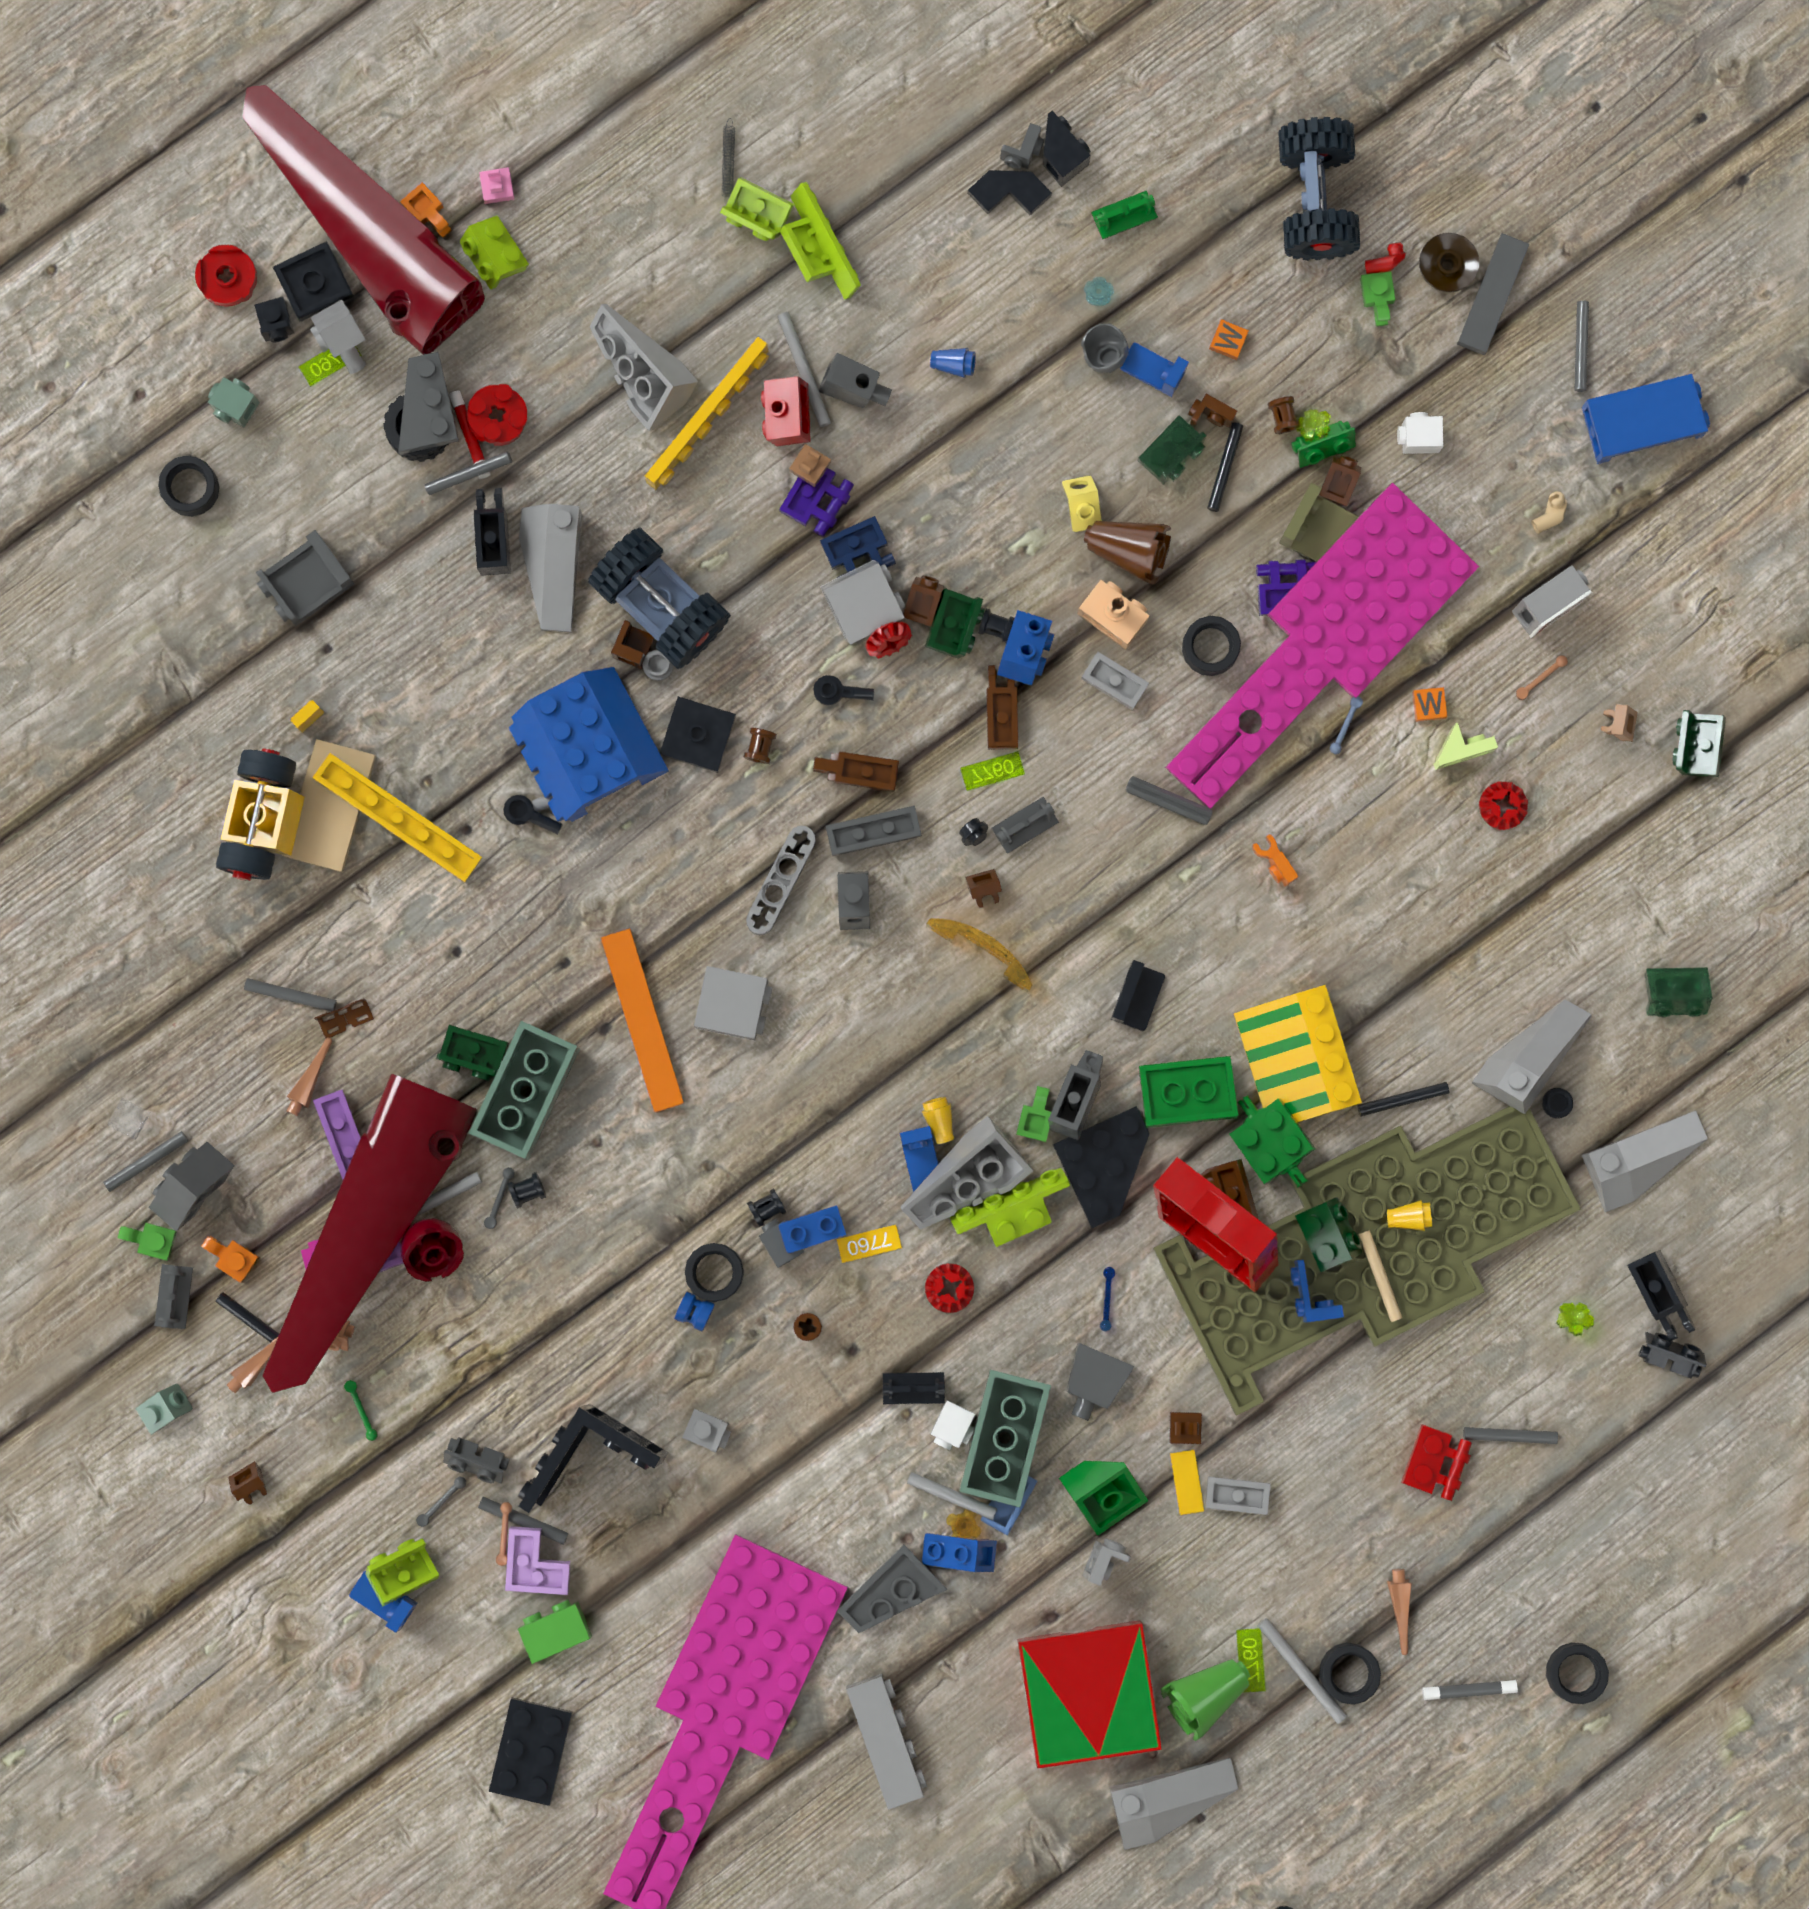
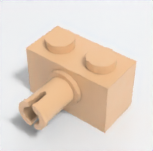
M1100 580L1079 607L1077 614L1126 650L1149 619V615L1145 613L1147 608L1135 599L1129 601L1122 595L1123 591L1113 582L1108 581L1106 584Z

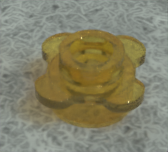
M965 1509L964 1512L957 1515L954 1513L949 1514L946 1518V1523L951 1526L952 1536L960 1538L979 1537L981 1528L976 1524V1513ZM962 1523L967 1524L965 1529L961 1528Z

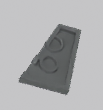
M903 1544L837 1611L858 1633H861L948 1589Z

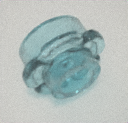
M1103 277L1093 278L1084 287L1086 300L1095 306L1108 304L1111 300L1110 296L1114 292L1112 284L1106 282V279ZM1101 289L1102 292L1097 294L1096 290Z

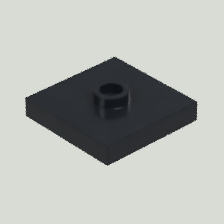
M327 241L273 266L299 322L312 317L340 300L344 302L354 297Z
M678 696L660 755L718 773L736 714Z

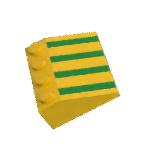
M1326 985L1234 1013L1262 1108L1267 1107L1279 1098L1298 1123L1362 1103Z

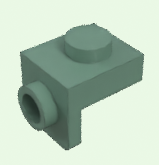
M174 1384L159 1391L135 1409L152 1435L178 1417L190 1412L193 1408L179 1384Z

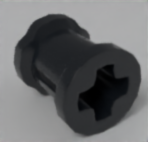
M986 608L978 634H990L1002 638V642L1007 643L1015 617L1005 618L991 613V610Z
M537 1172L532 1173V1177L518 1183H507L517 1209L521 1208L523 1203L535 1198H546L544 1187Z
M774 1188L770 1190L769 1195L756 1202H747L759 1227L763 1226L764 1221L779 1213L782 1215L787 1213Z

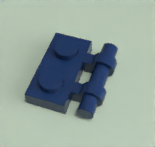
M875 516L820 540L832 570L844 565L848 573L856 569L853 561L867 554L871 561H877L880 566L885 564L888 568L896 564L892 553L884 557L879 555L878 550L888 546V543Z

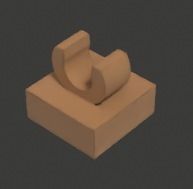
M805 444L790 466L789 472L816 487L830 465L831 459Z
M1616 704L1615 711L1611 709L1604 710L1603 715L1614 718L1611 726H1601V730L1621 741L1633 742L1638 712L1628 705Z

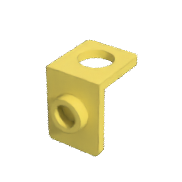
M1084 476L1062 481L1063 489L1068 498L1072 530L1074 532L1083 531L1089 525L1093 526L1095 521H1102L1098 490L1092 477ZM1080 484L1087 485L1085 488L1082 489L1072 488L1073 486Z

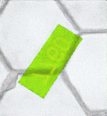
M327 350L298 367L311 387L346 365L340 355L334 358L330 350Z
M1018 751L960 768L967 791L1025 775Z
M1259 1628L1236 1630L1238 1661H1241L1250 1673L1248 1678L1249 1686L1243 1693L1266 1691L1261 1630Z

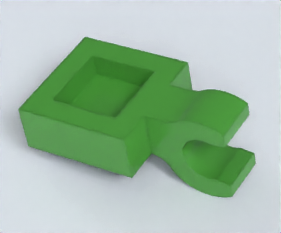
M1391 271L1361 275L1360 282L1364 307L1373 306L1376 327L1388 325V320H1390L1388 305L1395 302Z
M1037 1086L1033 1106L1023 1105L1016 1135L1046 1142L1050 1128L1048 1119L1051 1111L1045 1110L1050 1089Z
M145 1223L143 1231L121 1226L117 1238L139 1243L137 1253L169 1261L177 1232L169 1228Z

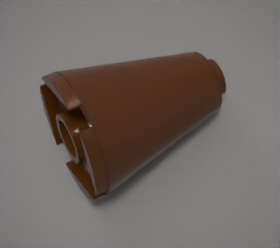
M1095 521L1093 526L1089 525L1087 527L1084 543H1087L1089 551L1144 582L1154 584L1159 576L1154 575L1157 568L1163 569L1169 552L1171 536L1166 535V532L1170 531L1171 527L1156 523Z

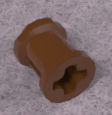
M1293 396L1278 398L1267 404L1268 409L1273 412L1276 424L1274 428L1275 434L1288 433L1301 427L1300 421L1296 420Z
M750 728L752 737L748 752L744 753L743 758L760 764H770L771 759L768 756L772 740L776 739L777 734L760 728Z
M805 1313L796 1318L793 1328L798 1338L804 1341H811L819 1336L822 1325L816 1315ZM811 1318L813 1319L812 1325L817 1328L815 1333L809 1332L808 1336L802 1334L803 1329L799 1327V1324Z

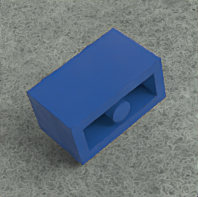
M1017 610L997 675L1028 685L1033 684L1035 675L1042 676L1047 658L1041 656L1043 650L1050 651L1055 635L1049 632L1052 620Z

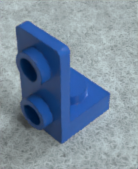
M1133 343L1120 369L1172 397L1186 373L1189 362L1178 356L1176 362L1173 363L1138 343Z
M930 1126L900 1133L913 1192L938 1165Z
M837 1205L779 1224V1230L787 1253L847 1236Z
M1304 1260L1294 1261L1295 1267L1290 1268L1292 1284L1293 1286H1298L1300 1298L1295 1299L1297 1316H1303V1322L1344 1317L1342 1305H1334L1333 1300L1315 1302V1308L1311 1309Z
M926 1533L922 1563L924 1565L970 1572H994L997 1541Z
M366 1571L363 1572L349 1594L351 1599L387 1621L386 1627L395 1633L402 1629L418 1604L405 1595L382 1607L366 1576Z

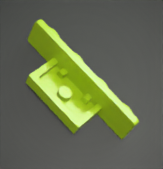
M807 182L800 183L791 195V200L801 219L783 225L780 232L806 282L832 275L843 298H851L861 286L858 274L849 263L843 246L838 242L831 229L830 221L825 217L817 202L815 193L811 191Z
M1062 1168L1048 1170L1040 1177L1028 1182H1020L1006 1193L987 1197L981 1204L959 1209L955 1215L949 1218L957 1234L986 1223L995 1246L998 1247L1051 1224L1052 1220L1043 1198L1069 1187L1070 1183Z

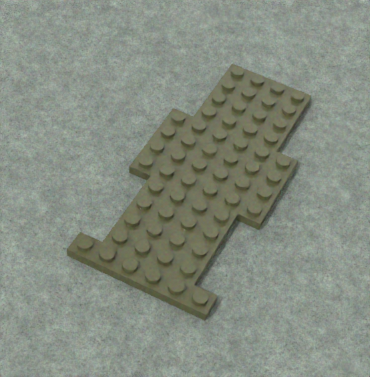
M1508 1106L1417 1152H1414L1400 1125L1303 1173L1308 1182L1299 1188L1296 1187L1291 1179L1290 1182L1303 1208L1268 1225L1271 1230L1277 1233L1279 1265L1256 1293L1222 1268L1208 1255L1194 1262L1181 1234L1153 1247V1250L1234 1414L1237 1416L1264 1402L1251 1373L1359 1319L1373 1347L1485 1292L1471 1265L1472 1263L1581 1209L1530 1108L1526 1114H1523L1515 1108ZM1338 1197L1339 1201L1345 1205L1348 1211V1221L1352 1230L1357 1234L1368 1230L1371 1231L1403 1318L1391 1322L1362 1243V1254L1320 1272L1295 1215ZM1422 1200V1203L1430 1202L1432 1227L1425 1228V1231L1395 1227L1388 1228L1387 1209H1394ZM1304 1260L1311 1309L1315 1308V1302L1333 1300L1334 1305H1342L1344 1317L1303 1322V1316H1297L1295 1299L1300 1298L1298 1286H1293L1290 1272V1268L1295 1267L1294 1261Z

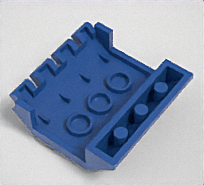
M614 667L582 672L528 700L511 717L514 723L509 727V730L518 746L526 745L521 750V753L531 772L539 770V773L534 778L544 797L549 798L553 796L548 805L558 822L562 820L573 822L587 815L585 807L637 780L644 785L669 772Z

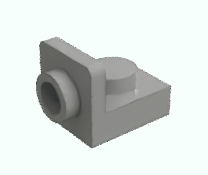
M694 1409L682 1438L716 1453L719 1447L725 1449L731 1431L727 1430L728 1422Z

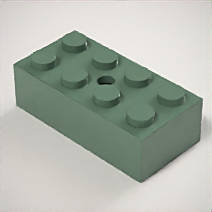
M521 1021L469 1134L529 1160L580 1048ZM524 1086L532 1088V1093L527 1098L521 1095V1089Z
M990 1369L959 1492L1021 1507L1051 1385ZM1004 1431L1008 1432L1011 1436L1010 1441L1006 1444L1001 1443L998 1438L999 1434Z

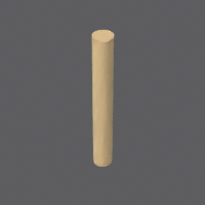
M1368 1230L1358 1234L1391 1322L1403 1318L1371 1231Z

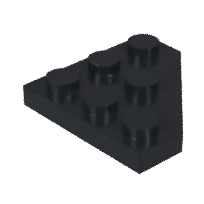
M1137 1106L1083 1130L1079 1140L1068 1137L1053 1144L1091 1229L1120 1216L1150 1134Z

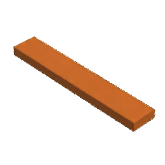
M631 929L601 937L654 1112L657 1113L683 1105V1097Z

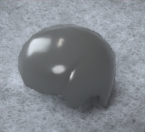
M1110 323L1098 324L1090 328L1081 342L1086 363L1098 373H1111L1122 367L1129 353L1128 343L1124 334Z

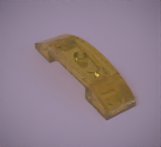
M930 918L926 923L927 928L950 943L953 942L959 933L1008 965L1003 974L1005 979L1027 993L1031 990L1033 985L1022 965L1008 949L993 937L970 925L953 920Z

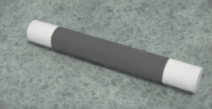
M1516 1680L1422 1688L1424 1700L1518 1692Z

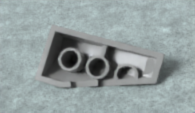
M1563 1000L1491 1055L1472 1081V1084L1521 1113L1526 1114L1592 1017L1591 1014L1571 1002Z

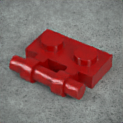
M1421 1424L1401 1483L1430 1494L1433 1493L1436 1483L1442 1484L1444 1488L1441 1498L1452 1501L1455 1491H1459L1462 1484L1459 1480L1465 1463L1468 1464L1471 1458L1469 1451L1472 1442L1460 1439L1457 1450L1448 1447L1452 1435ZM1445 1456L1453 1459L1448 1476L1439 1474Z

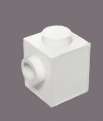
M1415 412L1411 413L1410 417H1406L1402 426H1398L1397 442L1402 444L1403 454L1439 453L1443 447V416H1428V413Z
M946 1400L930 1433L936 1437L934 1443L948 1450H951L952 1445L959 1448L961 1442L967 1445L975 1429L970 1426L975 1413Z

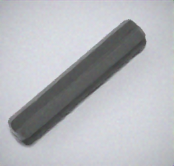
M1134 776L1129 779L1126 786L1127 793L1203 825L1209 823L1213 814L1212 809Z

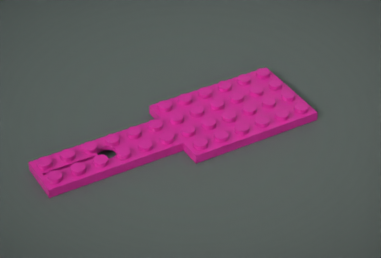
M1392 482L1267 614L1288 637L1165 768L1205 807L1211 809L1332 679L1352 698H1356L1479 566ZM1246 710H1253L1261 717V727L1254 734L1243 732L1239 726V717Z
M735 1534L655 1706L682 1719L683 1722L604 1890V1895L634 1909L666 1908L739 1748L742 1747L769 1760L848 1586ZM670 1807L679 1809L684 1817L683 1826L675 1832L664 1830L659 1820L662 1811Z

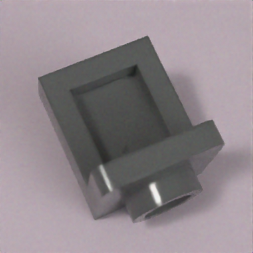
M1030 123L1021 149L1018 150L1003 145L1000 159L1011 168L1021 169L1023 167L1028 169L1033 155L1039 156L1044 143V139L1040 137L1041 127Z

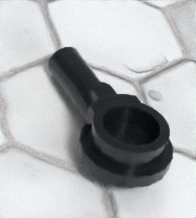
M831 675L820 677L815 682L813 688L816 700L826 706L834 705L840 702L842 698L872 701L874 698L873 688L843 686L838 678Z
M514 795L508 798L504 804V816L510 823L524 825L527 822H531L557 835L559 834L563 824L534 811L532 802L526 796Z

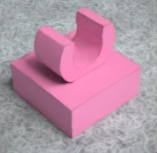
M509 167L479 172L485 204L515 200Z

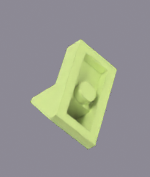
M1455 723L1435 760V770L1494 752L1498 748L1495 737L1485 738L1484 734L1467 739L1468 744L1465 745L1459 725Z

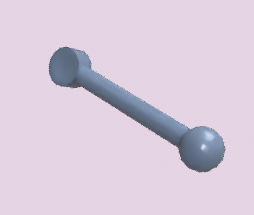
M1359 696L1353 697L1350 700L1351 708L1335 743L1330 745V751L1333 754L1341 752V743L1356 710L1363 704V700Z

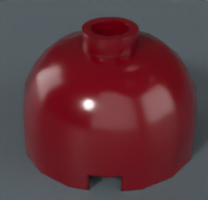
M423 1219L414 1223L408 1228L401 1241L400 1253L407 1272L417 1280L429 1282L432 1281V1277L440 1275L442 1279L448 1277L458 1269L464 1258L463 1243L458 1232L449 1223L439 1219Z

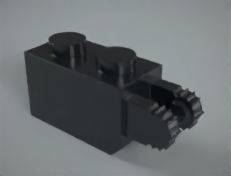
M502 487L495 488L494 501L496 508L485 509L486 495L484 490L476 489L477 510H474L476 563L481 576L511 574L508 514L504 508Z
M1661 1250L1655 1251L1627 1265L1652 1316L1656 1321L1660 1320L1671 1341L1677 1339L1678 1336L1677 1330L1668 1315L1676 1311L1683 1327L1689 1333L1695 1331L1694 1323L1686 1309L1688 1304Z

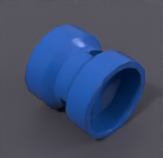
M686 1292L674 1319L681 1323L689 1322L695 1329L703 1332L715 1304L710 1301L702 1302L696 1298V1295ZM694 1306H696L693 1315L690 1316L691 1313H692V1310H693Z

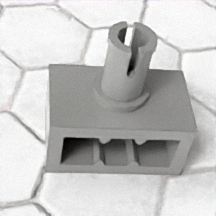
M342 300L310 317L315 325L310 330L323 352L330 350L334 358L340 355L350 374L356 373L366 366L365 361H363L355 347L366 339Z

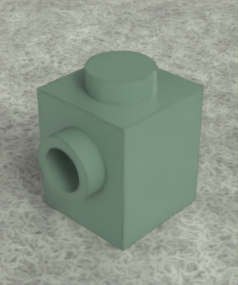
M223 377L220 383L214 384L208 395L210 399L208 403L214 410L213 415L227 424L231 420L245 428L260 402L254 394L249 392L250 387L236 378L232 382Z

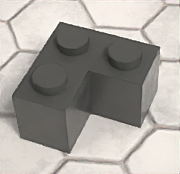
M209 1142L204 1143L198 1149L192 1147L184 1155L179 1165L173 1163L162 1175L165 1180L152 1192L155 1198L149 1208L176 1232L197 1214L204 1200L226 1181L235 1166Z

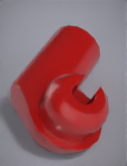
M1401 242L1391 243L1387 247L1389 255L1365 260L1366 274L1392 271L1405 259L1406 252H1403V244Z

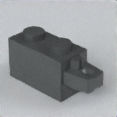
M1086 1050L1077 1066L1071 1064L1048 1119L1050 1130L1079 1140L1101 1087L1100 1072L1103 1056Z

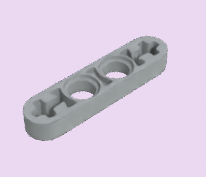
M797 826L793 828L780 850L746 918L747 926L753 934L759 936L766 935L774 927L815 847V834L809 827ZM804 832L808 834L807 840L810 841V844H803L801 846L799 854L804 855V857L800 860L795 854L788 853L786 850L789 847L794 851L797 845L794 836H801ZM785 859H792L796 862L797 869L792 875H784L779 870L780 863ZM771 886H778L783 891V897L778 902H770L765 897L766 890ZM760 901H762L767 907L776 909V911L772 914L768 910L765 916V920L768 922L767 927L761 926L759 929H756L752 918L753 916L759 917L764 910L763 907L758 906Z

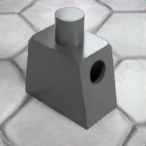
M836 353L828 364L819 387V392L864 408L870 400L886 406L892 389L877 383L880 376L878 371ZM856 383L861 384L863 389L859 388Z
M868 871L838 872L840 930L870 929Z
M1078 1343L1066 1392L1078 1396L1071 1414L1089 1421L1095 1404L1108 1409L1134 1366Z

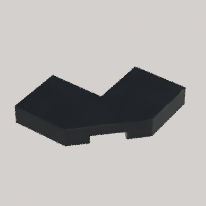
M989 170L967 190V194L987 214L1010 195L1030 216L1052 196V192L1030 171Z

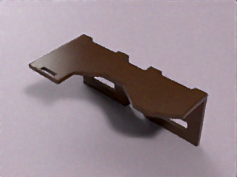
M363 998L338 1010L326 1012L314 1019L319 1022L326 1039L345 1032L347 1025L351 1024L352 1027H357L374 1018L366 999ZM357 1004H363V1006H360L356 1009H351V1007ZM347 1009V1012L344 1013V1015L338 1014V1012ZM367 1014L368 1018L357 1021L356 1018ZM332 1015L335 1016V1018L323 1022V1019ZM338 1026L339 1030L328 1034V1030Z

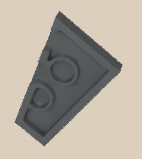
M434 352L408 358L399 454L402 455L459 442L439 353Z

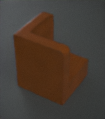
M625 620L611 651L612 657L642 669L644 658L650 650L654 637L648 632L633 627L631 622Z

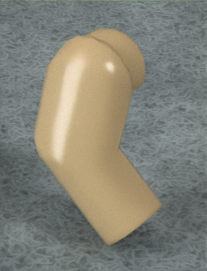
M1556 491L1551 493L1548 498L1545 514L1531 521L1533 529L1537 534L1560 524L1564 520L1567 500L1562 492Z

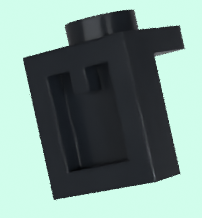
M283 296L254 305L261 327L259 329L266 342H281L286 340L288 335L295 333Z

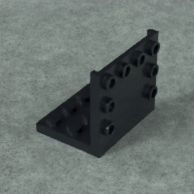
M591 1404L581 1406L568 1426L565 1428L561 1425L555 1434L552 1442L556 1446L550 1455L544 1453L535 1467V1470L539 1473L536 1478L534 1477L527 1481L521 1489L518 1497L522 1501L518 1507L530 1513L535 1503L542 1506L589 1429L604 1437L605 1441L603 1444L613 1451L620 1453L625 1450L633 1455L630 1461L645 1470L649 1469V1467L656 1468L662 1464L669 1452Z

